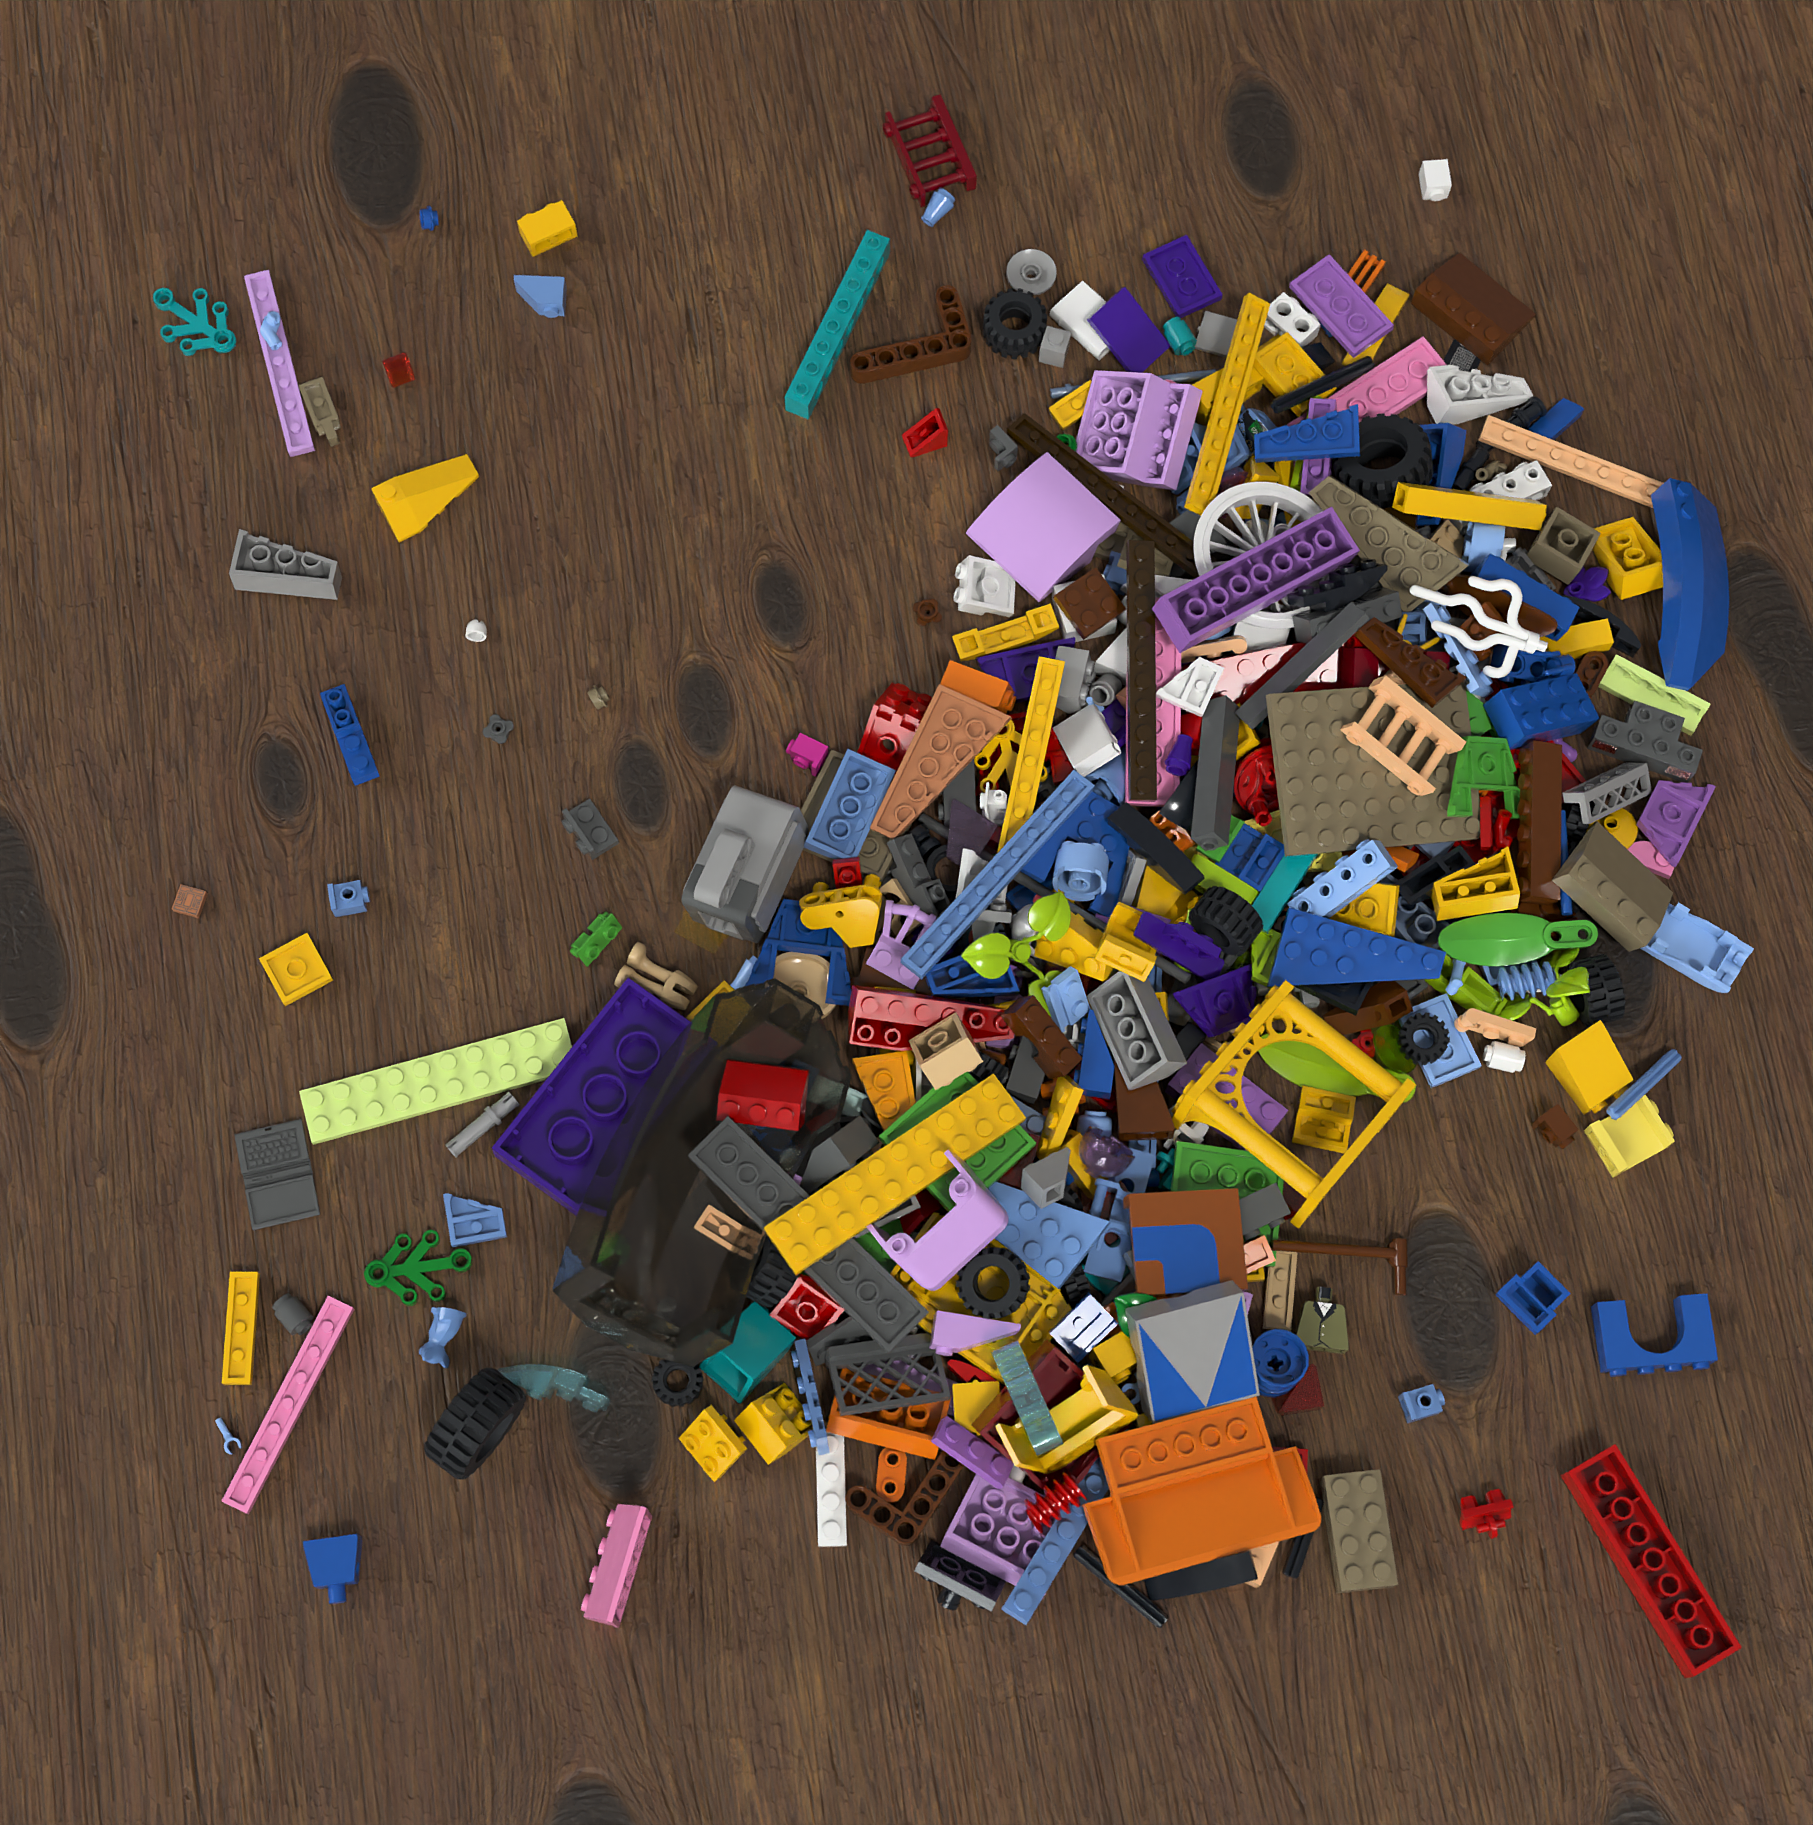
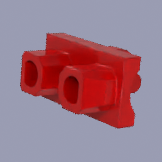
M1500 1489L1487 1492L1485 1494L1487 1504L1478 1506L1475 1496L1462 1497L1460 1500L1461 1517L1459 1522L1462 1530L1476 1527L1478 1533L1487 1531L1491 1539L1497 1538V1529L1506 1527L1504 1520L1511 1519V1509L1514 1507L1512 1500H1506Z

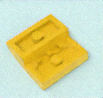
M1302 1086L1292 1142L1345 1154L1348 1148L1356 1097Z

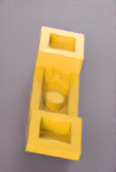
M1387 283L1374 304L1393 323L1410 294ZM1386 335L1354 359L1347 353L1342 365L1346 366L1366 356L1372 357L1373 361Z
M1047 604L1026 611V616L981 631L975 628L954 635L952 639L960 661H967L1006 652L1031 643L1059 629V624L1051 604Z

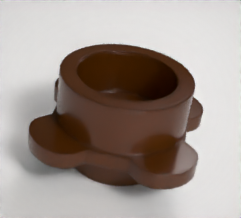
M935 599L923 600L915 603L913 606V611L917 613L918 617L917 624L920 626H926L927 623L931 622L939 623L942 619V615L938 612V602Z

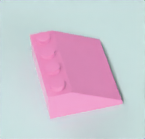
M617 1504L616 1511L611 1509L607 1520V1526L611 1528L608 1537L602 1538L598 1554L602 1555L599 1566L594 1565L590 1576V1582L594 1583L591 1594H585L581 1611H585L584 1617L586 1619L617 1628L620 1627L652 1519V1515L646 1507Z

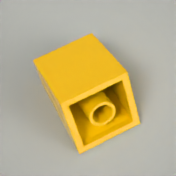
M1601 1020L1556 1049L1545 1062L1584 1115L1591 1110L1594 1114L1601 1111L1608 1105L1606 1100L1612 1096L1616 1099L1619 1098L1628 1089L1627 1086L1634 1080Z

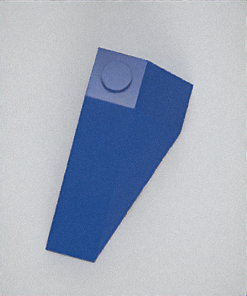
M1450 423L1420 425L1423 431L1427 433L1431 445L1433 477L1430 480L1429 486L1451 489L1463 458L1466 430ZM1418 515L1417 526L1438 525L1441 518Z

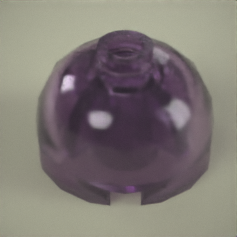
M1089 1126L1080 1140L1078 1150L1080 1160L1086 1165L1084 1168L1085 1172L1094 1178H1099L1100 1175L1112 1178L1123 1174L1135 1159V1156H1132V1150L1112 1135L1110 1137L1102 1136V1129Z

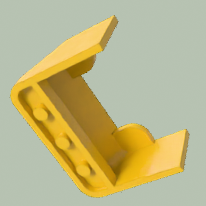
M1086 1365L1083 1367L1085 1374L1080 1383L1082 1389L1041 1417L1026 1414L1016 1419L1014 1426L999 1423L995 1427L1016 1467L1042 1473H1052L1096 1446L1095 1440L1113 1435L1137 1418L1138 1413L1131 1401L1105 1370Z

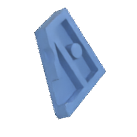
M448 1193L443 1194L450 1241L453 1248L507 1237L502 1208L480 1204L477 1201L462 1199Z

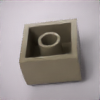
M1556 506L1543 523L1541 531L1539 530L1526 555L1534 565L1569 585L1582 569L1601 533Z

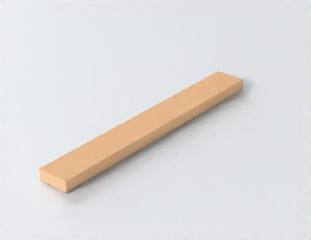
M1490 415L1487 416L1478 441L1532 462L1537 460L1542 466L1653 508L1651 494L1664 484L1658 480Z

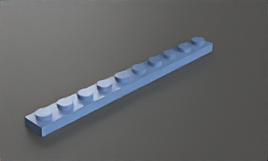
M1073 770L901 958V964L922 980L1092 793L1095 785Z

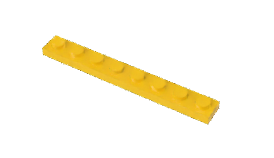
M1040 656L1038 658L997 853L1034 813L1065 661Z

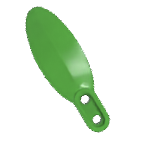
M1495 913L1474 916L1450 924L1439 933L1438 944L1442 951L1458 961L1479 966H1510L1534 961L1553 950L1587 948L1597 940L1598 931L1596 926L1588 920L1549 922L1533 915ZM1579 930H1583L1586 933V939L1578 937ZM1552 932L1559 934L1558 941L1552 940Z

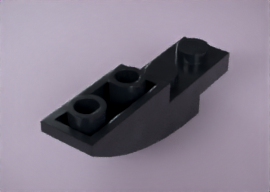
M1375 559L1362 560L1360 565L1357 566L1342 565L1338 571L1329 573V580L1319 582V586H1301L1297 588V592L1287 594L1288 604L1304 608L1310 606V609L1322 612L1338 609L1356 600L1371 589L1386 573L1387 565L1376 563Z

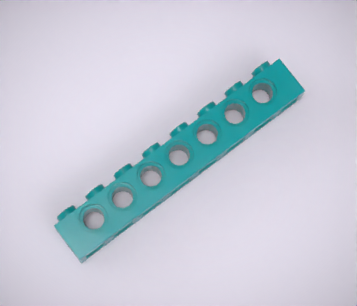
M869 230L866 231L785 395L786 411L809 420L890 255V238Z

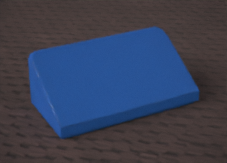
M1563 398L1528 430L1555 440L1581 417L1584 408Z

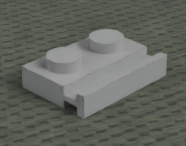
M1131 849L1128 852L1118 902L1128 906L1132 905L1147 861L1143 856Z

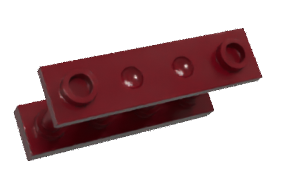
M941 94L931 97V108L927 112L894 122L890 111L885 112V123L882 124L886 138H891L911 184L909 185L911 196L914 200H918L920 207L925 206L927 192L957 182L959 184L963 183L967 192L976 189L977 175ZM929 121L937 123V132L907 142H903L899 131ZM939 141L941 143L945 142L948 148L946 152L912 163L908 154L909 151ZM947 162L955 164V173L925 183H921L917 172Z

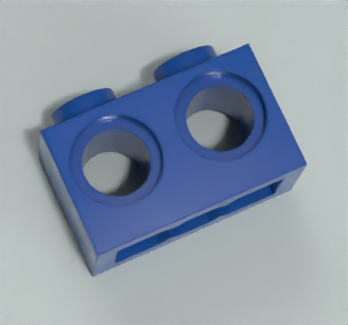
M1497 644L1494 647L1490 666L1496 668L1502 666L1508 646ZM1517 653L1510 673L1505 677L1498 678V681L1514 683L1515 679L1520 681V685H1525L1546 678L1549 675H1545V671L1547 670V663L1551 658Z

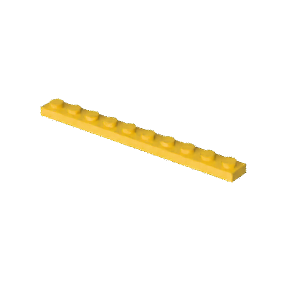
M1250 292L1243 298L1184 508L1200 516L1217 496L1270 303Z

